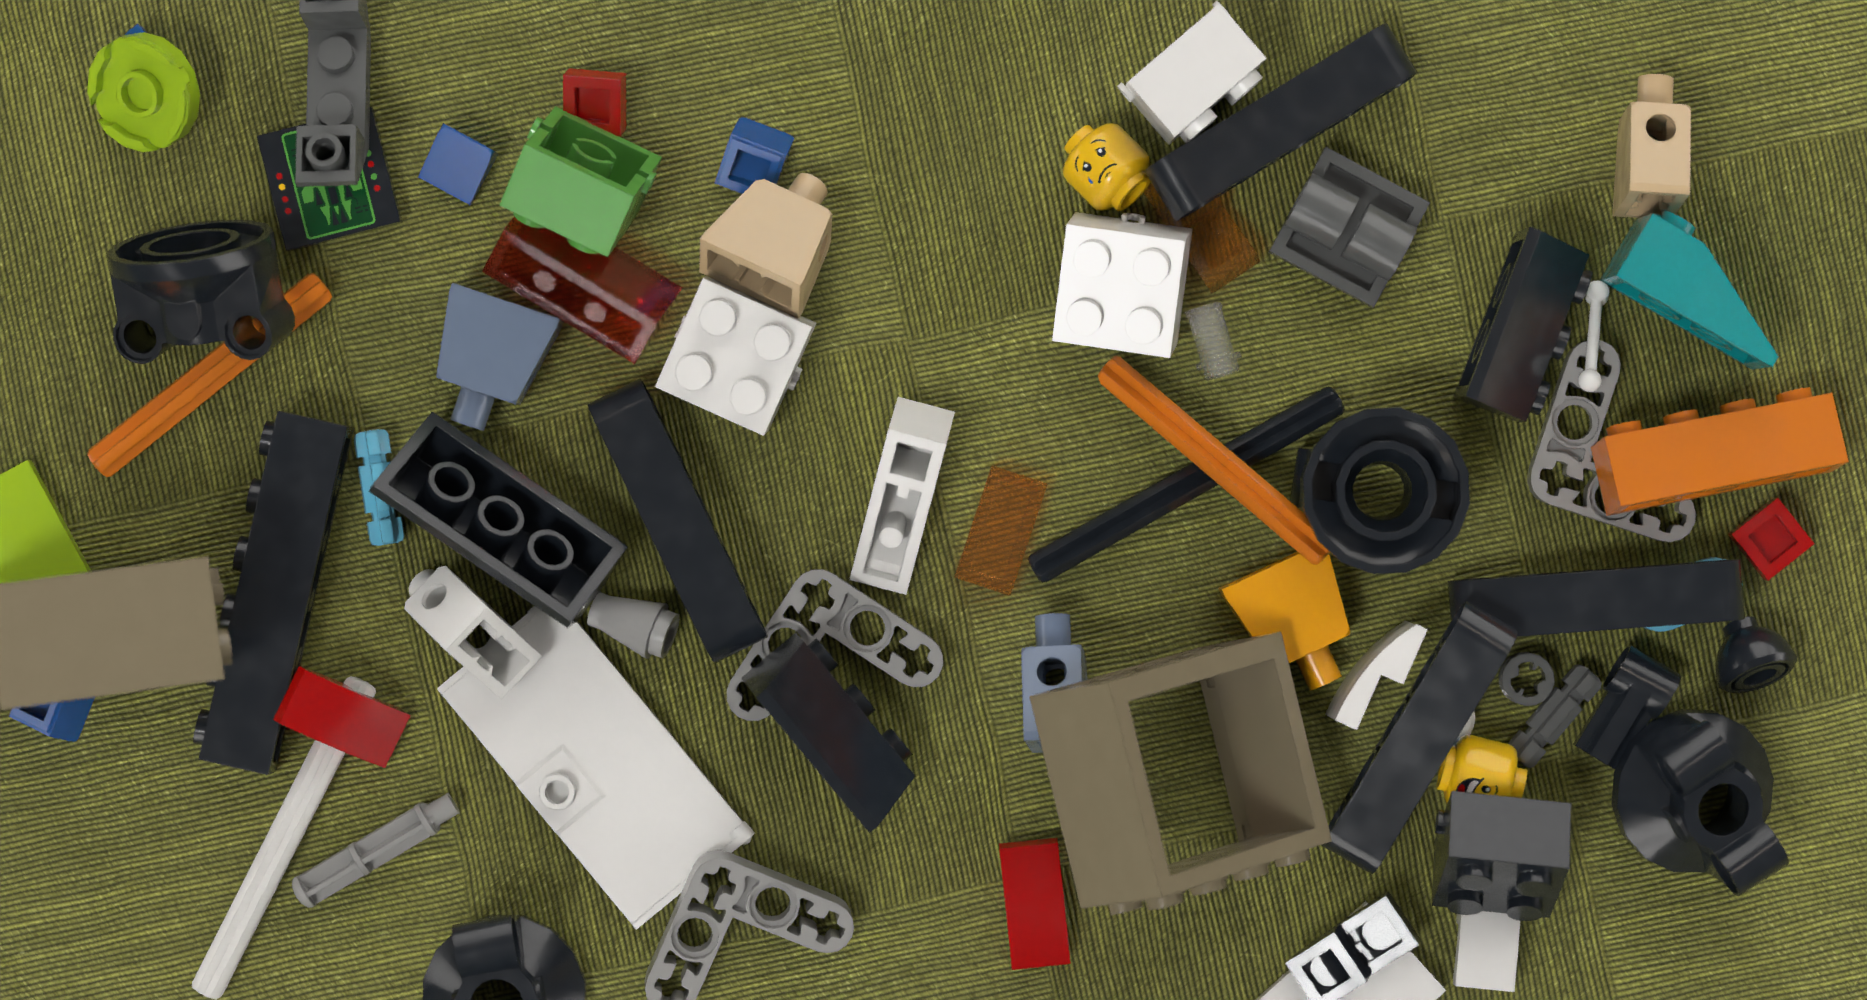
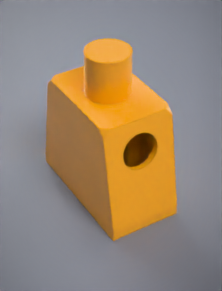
M1295 552L1218 588L1222 597L1250 637L1281 632L1288 662L1291 663L1296 660L1310 691L1342 676L1328 645L1350 635V628L1330 555L1318 565H1314L1300 553Z

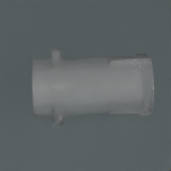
M1220 302L1207 304L1185 312L1201 361L1196 364L1197 371L1204 372L1206 381L1225 377L1240 371L1237 360L1242 358L1241 351L1234 352L1222 312L1223 307Z

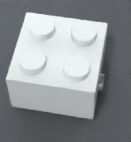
M1218 1L1212 4L1213 9L1131 78L1126 86L1122 82L1117 85V88L1124 97L1137 107L1168 145L1179 136L1185 143L1197 137L1217 118L1216 114L1211 110L1225 97L1233 106L1263 78L1257 69L1265 61L1266 57Z
M1075 212L1066 224L1052 341L1170 358L1178 344L1192 229L1145 222L1146 217L1144 215L1135 213H1123L1121 218ZM1128 220H1135L1138 223L1129 222Z
M706 276L701 281L687 315H684L681 325L674 336L676 340L655 387L764 436L773 423L787 389L794 390L803 370L798 367V364L817 323L803 316H800L799 319Z

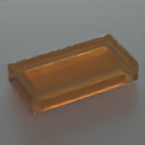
M991 465L954 577L1010 596L1048 484Z

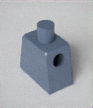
M452 283L449 290L437 368L438 379L461 386L450 420L484 431L495 398L520 405L561 331L564 320Z
M1065 613L1036 615V646L1021 649L1024 742L1032 753H1043L1029 696L1087 680L1086 654L1081 645H1071L1070 614ZM1057 668L1064 670L1065 679L1060 684L1054 686L1046 685L1045 676L1050 670Z

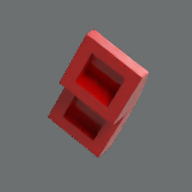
M299 666L273 720L314 740L385 768L411 715L396 706L357 692L342 682Z
M1058 838L999 843L1012 970L1071 964Z

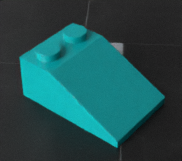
M1666 210L1662 215L1652 213L1635 219L1599 281L1606 283L1609 287L1751 370L1773 367L1779 356L1706 244L1692 236L1696 227L1678 215Z

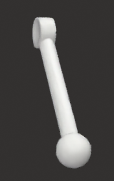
M1602 281L1590 282L1585 295V300L1590 304L1585 370L1579 375L1578 383L1581 389L1586 392L1596 391L1602 383L1601 376L1597 372L1602 305H1605L1609 298V287Z

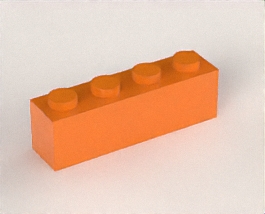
M1810 387L1800 388L1776 395V404L1756 407L1754 398L1721 405L1719 407L1721 414L1699 418L1698 410L1692 409L1664 416V425L1643 429L1641 421L1636 420L1606 428L1607 436L1591 447L1606 516L1833 472L1849 462L1833 393L1812 396Z

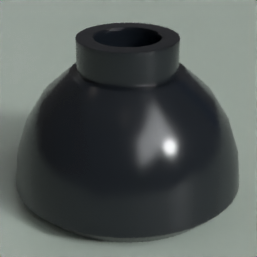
M1748 616L1743 620L1732 621L1722 629L1725 640L1717 653L1715 662L1716 678L1719 688L1735 694L1755 691L1769 686L1788 675L1797 662V655L1783 636L1772 629L1759 626L1755 617Z

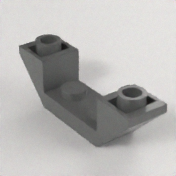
M299 0V14L308 29L306 126H297L295 183L297 187L357 185L369 150L371 32L367 0Z

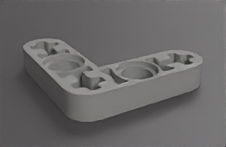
M1599 340L1598 352L1601 353L1599 362L1608 366L1605 376L1600 375L1602 380L1601 386L1594 392H1588L1600 394L1598 404L1596 405L1585 397L1566 396L1568 384L1576 389L1581 388L1578 383V377L1584 370L1577 367V360L1579 357H1586L1587 341L1576 344L1565 357L1528 469L1527 483L1530 492L1536 499L1547 505L1657 541L1674 542L1683 539L1690 533L1695 524L1696 511L1691 500L1675 503L1674 511L1682 515V521L1680 525H1669L1666 532L1659 530L1660 520L1654 516L1639 513V524L1637 525L1629 521L1635 511L1606 516V513L1601 511L1596 505L1595 492L1599 486L1595 464L1591 462L1593 456L1591 447L1598 441L1620 374L1621 363L1618 353L1606 342ZM1570 405L1583 408L1590 419L1587 433L1576 440L1564 437L1557 425L1560 412ZM1557 461L1564 464L1562 469L1563 475L1578 481H1583V469L1592 471L1593 476L1584 488L1583 506L1573 503V500L1579 494L1578 491L1568 488H1557L1554 496L1546 493L1548 483L1539 479L1542 469H1553Z
M813 569L803 573L795 581L765 627L768 637L753 645L730 680L727 688V702L730 709L739 718L747 721H759L770 715L765 707L759 704H755L750 710L741 706L740 703L744 695L737 688L739 683L743 681L741 678L754 668L752 662L755 657L760 655L764 659L771 653L769 650V639L780 628L795 630L806 645L816 638L820 642L824 634L827 633L893 678L910 687H923L931 684L942 670L943 654L939 645L930 636L851 584L827 570ZM824 579L832 585L828 594L835 601L830 609L825 606H819L815 610L809 621L819 623L820 628L815 635H812L801 622L784 617V613L789 605H792L799 614L808 601V596L802 592L803 586L807 582L816 586ZM862 611L877 613L885 624L884 635L875 644L863 645L858 643L850 632L852 619ZM895 626H899L907 632V635L901 638L899 643L914 651L921 644L930 649L927 659L933 664V667L928 674L918 670L913 677L907 675L903 671L906 667V660L894 651L891 653L889 662H885L877 656L890 643Z
M721 850L707 852L699 857L693 865L648 966L645 976L647 1000H696L732 918L817 952L832 953L845 947L852 938L854 925L851 909L844 900L834 894L730 852ZM723 867L728 869V880L733 884L731 887L721 885L713 899L714 909L723 910L718 915L713 909L703 904L709 892L708 879L704 877V874L715 875L719 868ZM766 888H780L789 896V905L781 914L768 916L761 913L756 907L757 896ZM692 898H696L700 903H690ZM800 899L808 900L805 904L806 913L817 918H825L828 911L835 912L837 924L841 928L839 930L829 929L825 936L818 935L816 922L801 915L799 926L791 925L798 916ZM698 918L706 921L712 929L709 940L703 945L696 947L684 944L677 933L681 924L686 920ZM671 950L686 961L681 971V986L685 988V991L674 990L671 996L667 997L662 995V986L657 980L658 978L668 980L675 969L676 956L667 955L668 951ZM690 962H699V964L695 967Z

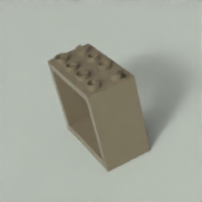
M201 557L0 584V710L225 679L223 666L232 664V650L228 630H218L215 605L224 603L223 583H220L218 568L210 569L209 558Z
M1281 632L1197 647L1029 696L1081 909L1109 905L1111 915L1142 908V901L1146 900L1148 910L1170 907L1184 902L1182 894L1186 893L1188 889H1190L1192 896L1218 891L1227 887L1225 880L1230 875H1233L1234 881L1263 876L1269 873L1268 865L1271 861L1275 860L1276 867L1301 863L1311 859L1310 848L1332 841ZM1200 681L1239 841L1168 864L1128 702Z

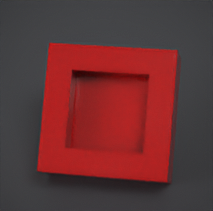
M569 68L563 74V111L621 137L626 130V73Z
M1778 497L1772 498L1728 533L1733 542L1766 581H1769L1814 545V542Z

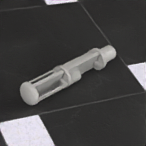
M446 793L430 804L423 802L416 804L412 809L358 841L352 842L348 847L301 875L295 876L292 880V888L296 898L304 906L312 908L317 903L364 875L370 874L384 863L426 838L437 834L442 823L460 813L456 803L450 794Z

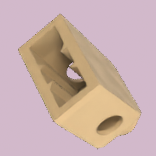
M1663 74L1639 76L1637 101L1630 102L1619 120L1612 216L1641 218L1652 213L1662 215L1665 210L1676 214L1690 195L1691 108L1685 104H1673L1674 78Z
M808 173L798 174L788 190L766 179L756 180L700 238L699 272L799 319L804 311L831 243L833 214L828 208L821 205L828 194L825 184L817 177Z

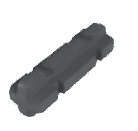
M1579 663L1573 665L1562 678V681L1566 684L1561 690L1555 687L1546 700L1540 704L1525 722L1529 726L1525 732L1519 729L1507 743L1514 746L1517 750L1518 762L1527 768L1534 767L1546 753L1542 749L1548 742L1553 745L1583 710L1579 706L1583 699L1589 702L1601 688L1602 683L1600 679L1585 666Z

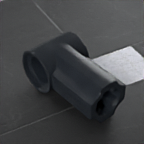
M1628 645L1608 673L1602 687L1605 692L1573 745L1615 770L1628 742L1647 726L1650 719L1655 720L1665 709L1680 683L1681 675L1633 645Z

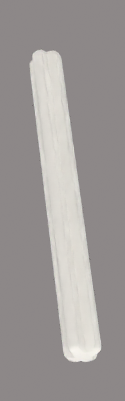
M348 677L344 682L345 685L370 697H374L376 694V689L371 684L357 677ZM317 740L314 741L192 982V988L198 993L215 1000L223 995L345 752Z

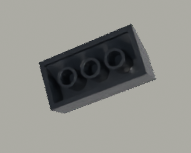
M434 412L430 413L375 480L369 490L370 493L566 628H569L580 619L596 595L604 587L628 548L627 545Z

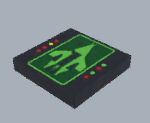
M370 107L369 150L357 185L297 187L295 183L297 126L257 136L286 251L289 252L403 223L374 108Z

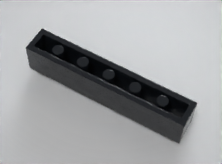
M277 411L275 422L267 420L264 425L259 445V455L267 456L262 480L253 478L246 502V513L254 514L249 537L240 536L233 559V570L241 572L236 595L229 593L226 595L220 616V628L227 629L229 633L232 664L223 666L225 679L206 681L207 686L215 687L210 710L201 709L195 726L193 743L202 745L199 760L270 775L277 771L286 726L279 724L273 718L298 667L301 665L354 427L285 411Z

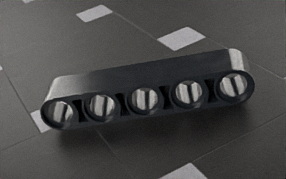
M1384 23L1152 164L1144 172L1177 222L1413 78L1418 72L1388 24Z
M639 378L589 403L588 408L712 661L717 663L767 638L768 635L642 379Z
M1740 559L1448 581L1451 620L1466 600L1519 630L1517 637L1745 619Z
M1466 600L1463 602L1330 821L1328 827L1332 841L1321 846L1371 874L1378 869L1509 654L1519 630Z

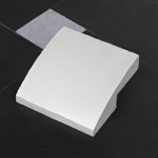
M1404 621L1380 638L1348 673L1334 695L1325 715L1357 730L1381 675L1404 684L1428 629Z

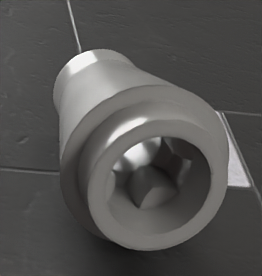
M599 592L590 607L587 625L601 630L645 659H649L652 655L663 659L668 654L675 639L680 616L669 611L667 603L615 597Z

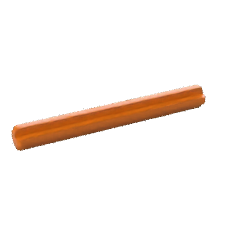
M314 273L307 274L283 294L295 315L293 331L332 299V294L328 287ZM252 318L253 325L258 332L266 335L263 324L257 318ZM222 342L91 447L87 455L93 466L105 477L113 476L258 359H241L228 349L225 342Z
M1114 356L1103 366L1098 374L1101 385L1311 564L1318 565L1330 554L1316 540L1305 514L1124 359Z

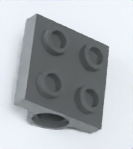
M1325 147L1268 252L1373 308L1387 282L1391 279L1416 234L1417 226L1430 202Z

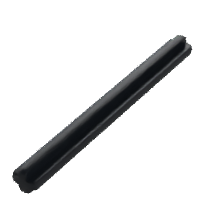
M1325 387L1224 445L1251 467L1341 416L1345 411L1344 405L1332 387ZM1191 463L1032 553L1028 558L1029 564L1039 581L1048 582L1219 484L1198 466Z

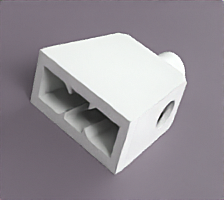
M446 565L438 567L436 570L427 569L421 571L412 579L409 585L411 597L405 602L404 609L446 652L500 699L542 657L490 605ZM479 624L490 635V639L486 645L475 649L466 640V637Z

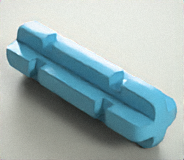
M382 429L357 433L354 436L356 458L362 457L364 466L358 467L365 514L371 513L372 521L367 522L369 541L372 545L376 546L401 542L405 536L402 517L396 518L394 508L369 492L372 484L390 463L387 462L386 458L387 453H392L389 433Z

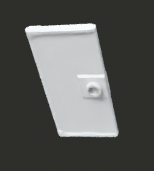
M534 606L512 628L542 657L502 699L464 666L440 685L437 690L637 930L682 892L692 867L699 857L715 850L732 853L739 846L748 844L755 832L745 821H742L578 621L569 628H566Z

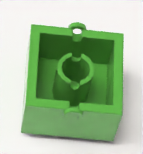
M555 106L544 121L540 117L535 119L527 136L528 141L524 144L499 206L512 211L515 218L525 225L534 228L545 227L566 237L567 241L574 248L589 254L600 253L608 257L636 219L646 194L654 183L657 175L656 171L662 157Z

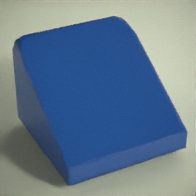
M739 118L730 135L715 184L741 194L756 180L766 179L777 185L791 150L794 137L748 118Z
M443 123L418 177L471 206L498 153Z
M95 697L12 708L9 717L49 737L75 742L79 739Z

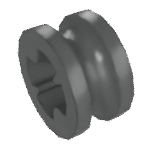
M1529 652L1516 653L1508 657L1501 665L1498 674L1499 687L1504 696L1510 701L1523 706L1537 705L1546 700L1552 692L1555 683L1554 672L1550 664L1541 656ZM1524 662H1530V670H1535L1538 667L1542 675V679L1534 683L1535 693L1527 696H1522L1524 689L1518 687L1514 691L1511 686V678L1519 675L1518 665Z

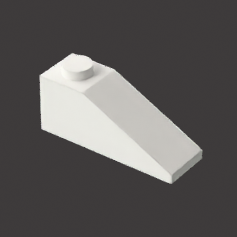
M901 397L897 398L849 580L907 595L954 418V411Z

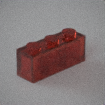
M515 216L504 228L482 270L483 273L633 364L638 361L659 331L682 290L681 286L616 247L608 257L600 253H585L574 248L567 241L566 237L545 227L534 228L525 225L517 220Z

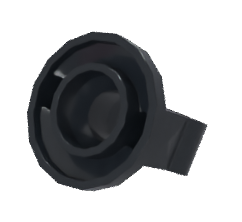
M216 220L166 227L128 238L113 245L106 253L117 312V322L113 329V340L119 353L132 363L145 364L152 362L174 345L189 346L224 341L228 349L239 358L254 360L261 358L289 337L295 327L294 312L283 295L274 231L266 223L252 220ZM252 316L263 324L266 335L258 332L254 327ZM144 321L154 329L156 339L148 334Z
M1400 407L1364 409L1336 422L1312 449L1298 448L1290 501L1296 507L1303 509L1316 540L1341 563L1371 574L1407 573L1437 559L1459 535L1470 505L1469 471L1455 441L1430 418ZM1373 464H1383L1391 467L1399 474L1403 482L1404 495L1401 504L1394 512L1385 516L1373 517L1363 513L1353 498V485L1356 476L1363 468Z
M1680 709L1652 720L1628 742L1614 771L1611 804L1620 833L1640 856L1672 872H1707L1723 882L1736 896L1742 895L1789 865V859L1782 844L1765 823L1771 811L1774 782L1766 751L1746 726L1713 710ZM1719 784H1728L1727 799L1720 813L1709 823L1702 825L1698 812L1699 803L1703 795L1711 787Z
M491 914L472 922L453 925L452 935L436 949L423 978V1000H472L475 989L482 983L492 979L505 980L513 984L519 990L523 1000H586V979L575 951L553 928L524 915Z

